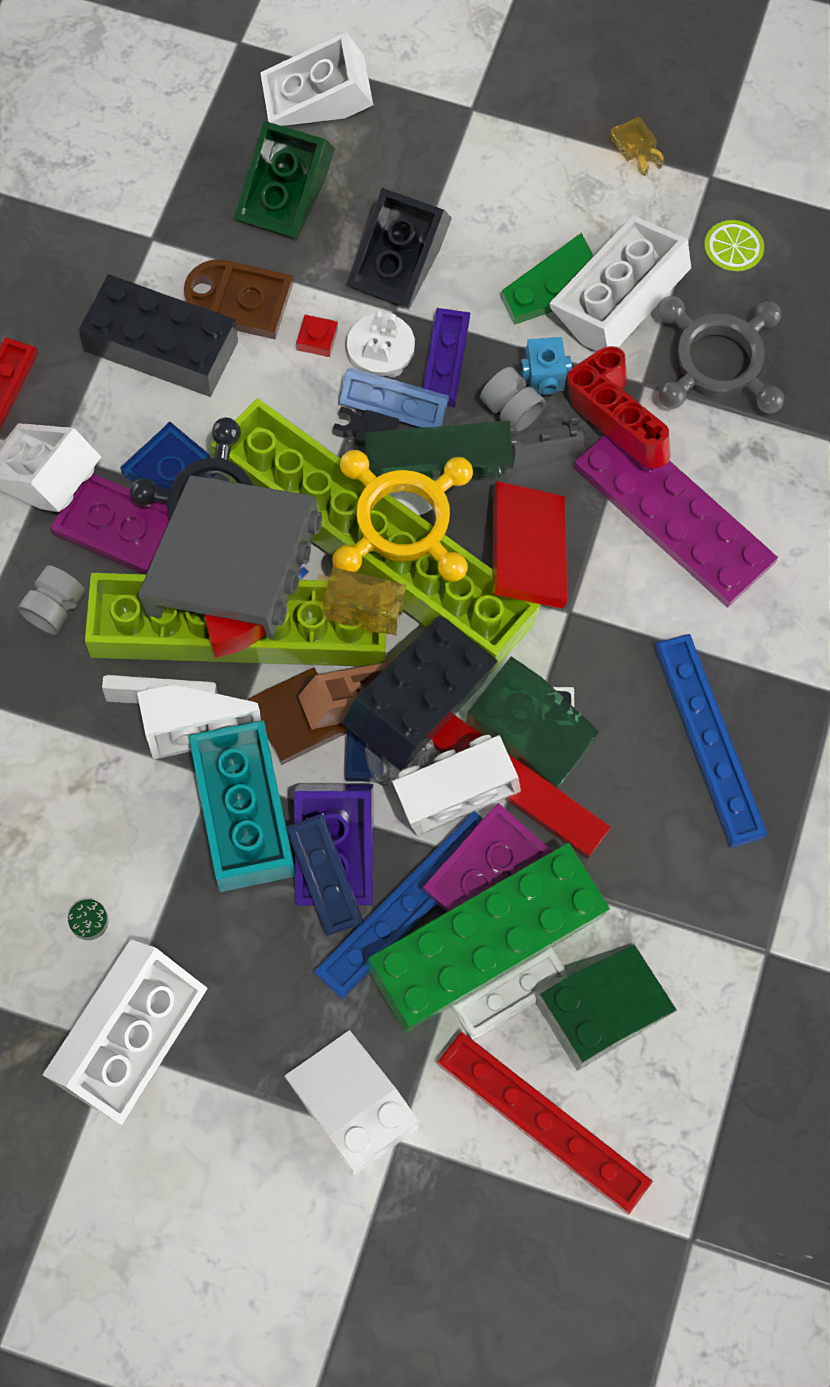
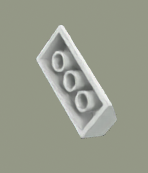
M632 215L549 303L550 308L582 345L595 351L608 346L619 347L691 269L688 239Z
M130 939L43 1073V1076L80 1101L122 1125L206 992L207 987L155 947Z

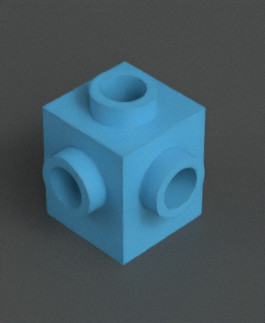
M562 337L527 339L525 359H521V376L528 380V386L533 387L538 393L543 395L564 391L566 377L572 369L571 357L564 354Z

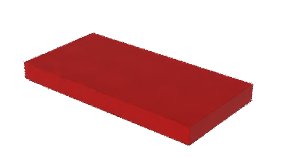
M496 481L493 488L494 595L564 609L568 601L564 496Z

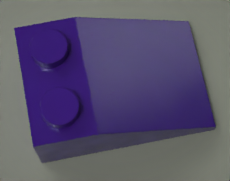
M298 784L294 790V822L297 823L324 813L357 904L373 905L374 784ZM295 853L296 905H315Z

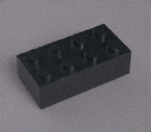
M110 274L107 275L79 328L84 352L208 397L212 396L238 343L236 319Z
M439 615L355 698L342 724L397 769L402 771L483 686L498 660L443 616Z

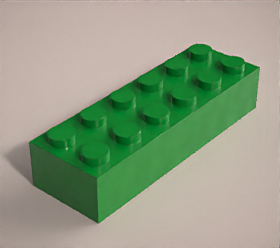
M567 843L369 957L366 968L406 1034L548 948L554 947L598 921L610 908L570 843Z

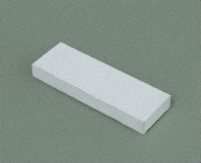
M106 675L103 677L102 684L107 702L139 704L137 692L144 691L148 686L157 683L177 684L218 694L217 686L214 682Z
M550 947L452 1005L451 1009L468 1037L476 1040L534 1005L540 993L569 977V974Z

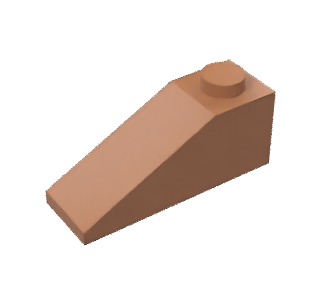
M391 662L315 675L298 696L311 729L341 724L355 698Z

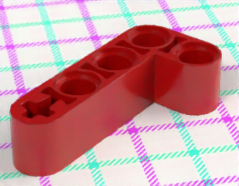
M614 346L604 347L569 371L567 377L570 403L575 410L643 466L655 469L665 466L669 462L671 457L669 428L622 390L627 384L626 357L622 349Z

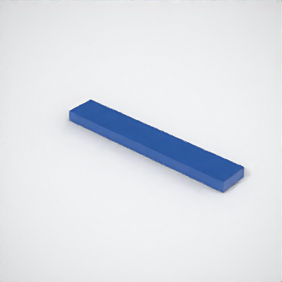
M686 634L656 643L654 647L730 849L766 838L768 833L691 635Z
M473 811L363 924L314 971L315 975L342 1001L369 974L366 968L368 958L406 937L437 905L421 888L482 821L483 818L476 811Z

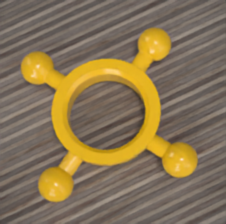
M350 450L342 456L340 460L342 473L350 479H359L366 487L359 498L357 506V522L363 538L353 546L343 545L336 549L332 557L334 568L344 575L353 574L361 567L362 557L372 551L387 559L400 562L413 561L425 555H430L438 562V571L443 579L449 582L461 580L466 575L468 569L466 559L457 552H448L440 543L447 531L450 518L449 503L444 492L453 485L463 486L471 480L473 475L471 463L463 457L451 458L444 466V474L433 481L421 473L408 470L391 471L376 477L369 470V460L363 452ZM405 491L424 498L431 505L436 517L432 531L422 540L411 544H396L381 537L375 531L370 515L375 504L384 496L394 492Z

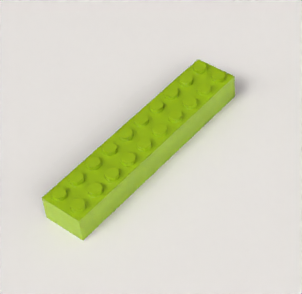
M257 398L235 419L240 426L241 435L237 443L231 446L229 461L246 471L255 486L314 496L318 512L322 513V526L320 532L314 534L312 542L333 557L336 549L343 545H355L363 538L357 522V506L359 498L366 487L359 479H350L342 473L340 469L341 458ZM215 441L210 443L211 458L215 457L217 445ZM221 473L223 476H225V477H226L227 479H229L231 482L238 483V482H237L233 477H231L230 475ZM390 494L384 496L375 504L370 515L375 531L387 541L396 544L418 542L425 538L434 527ZM444 535L440 543L448 552L461 554L466 559L468 565L466 575L456 582L446 581L440 576L438 562L430 555L406 562L387 559L375 551L368 552L362 557V564L359 570L355 572L356 575L366 582H387V598L426 627L439 615L443 616L498 660L490 674L496 670L536 623L540 604L494 595L493 569L446 535Z

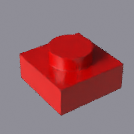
M305 314L296 342L297 351L330 357L338 331V321Z

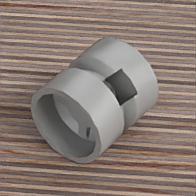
M507 367L490 379L482 390L480 399L494 414L501 412L500 420L508 428L516 427L517 433H520L530 427L542 414L546 406V400L533 387L525 388L526 380L513 367Z
M47 565L34 583L37 590H29L17 607V610L23 618L38 629L51 635H57L69 618L67 610H74L86 591L74 577L57 567Z

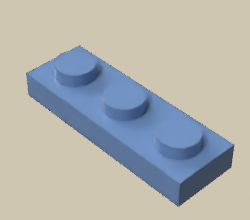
M349 367L346 370L339 403L365 411L367 409L399 418L401 422L439 432L442 428L450 396Z

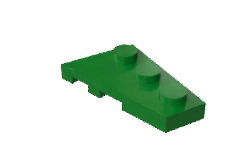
M582 232L502 290L501 299L514 325L553 312L549 303L594 257Z

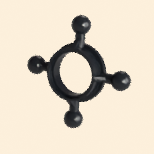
M229 417L218 419L212 427V437L217 443L214 458L201 459L185 467L175 478L171 489L158 488L156 483L148 478L136 480L130 488L132 501L140 507H149L155 502L168 504L171 520L190 475L204 477L213 473H224L233 477L240 484L255 486L246 471L229 461L231 446L237 443L241 435L239 424Z

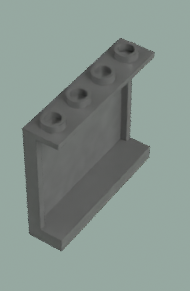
M190 475L138 593L146 614L161 618L165 607L261 624L264 625L267 637L273 639L278 626H282L285 622L289 597L297 591L302 564H306L309 560L312 538L314 534L320 532L322 526V513L318 512L315 497Z

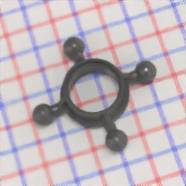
M668 296L661 300L658 305L660 319L668 324L676 323L683 329L677 352L683 377L679 381H668L660 387L658 398L664 407L669 409L680 407L684 403L686 392L689 389H694L698 393L712 398H727L742 391L752 392L757 397L756 401L759 409L768 414L776 413L783 407L785 397L782 390L776 386H766L757 378L765 359L764 344L758 331L762 328H773L780 322L782 311L777 303L773 301L761 302L755 309L754 318L746 322L739 317L722 313L708 314L693 320L685 313V305L680 298ZM712 335L724 336L736 341L745 349L749 359V367L736 378L728 380L714 379L706 376L696 368L691 359L690 348L703 337Z

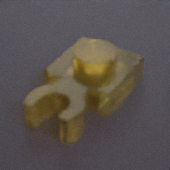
M640 116L611 129V140L626 161L636 158L638 161L637 169L643 176L648 175L649 165L647 162H653L658 169L662 168L664 157L659 150L655 149L657 140Z

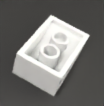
M346 31L261 72L268 122L280 126L345 119L373 105L364 54Z
M18 423L0 445V490L39 509L60 512V510L71 503L74 497L73 494L81 483L92 476L94 466L101 459V456L74 428Z
M157 683L148 686L144 691L137 692L145 735L153 760L191 752L189 735L261 721L259 706L256 702L177 684Z
M350 1030L284 1076L352 1176L415 1132L419 1127V1120Z

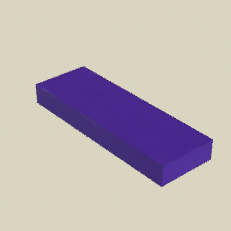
M437 308L423 389L450 396L447 406L455 407L471 313Z

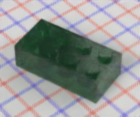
M510 421L365 432L362 439L363 453L369 460V470L376 477L391 471L408 470L421 473L433 480V477H440L444 474L445 464L454 457L467 459L472 465L473 474L479 473L480 479L500 478L513 465Z

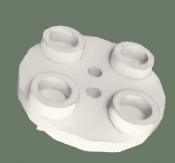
M377 311L375 314L364 316L353 324L347 336V352L351 365L356 369L375 375L399 376L414 355L415 338L412 330L395 314H384L382 311Z

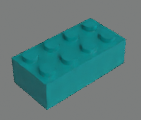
M264 720L189 735L219 892L295 877Z

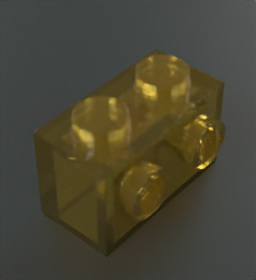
M333 567L323 600L324 619L332 620L339 624H349L369 629L376 633L396 636L405 606L406 584Z

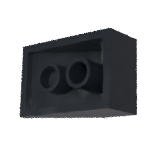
M382 188L346 285L410 309L441 249L452 217L444 209Z

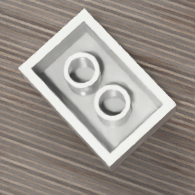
M490 735L481 736L469 743V749L457 754L455 750L444 752L434 758V764L422 769L419 765L407 768L398 774L399 779L392 781L408 820L417 836L521 792L518 775L500 735L491 738Z

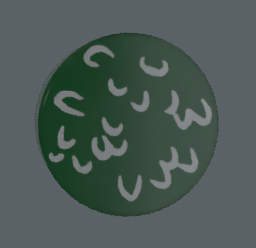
M86 899L79 901L71 908L68 914V924L71 931L82 940L97 939L104 934L108 927L107 912L95 900Z

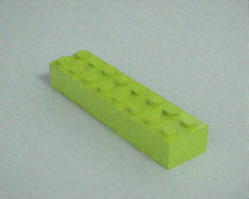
M91 573L85 644L91 658L356 667L385 663L387 582L299 580L296 593L294 595L291 594L289 597L285 622L282 626H278L273 639L268 638L267 634H265L248 648L215 658L204 614L165 607L161 618L146 614L138 595L146 574Z

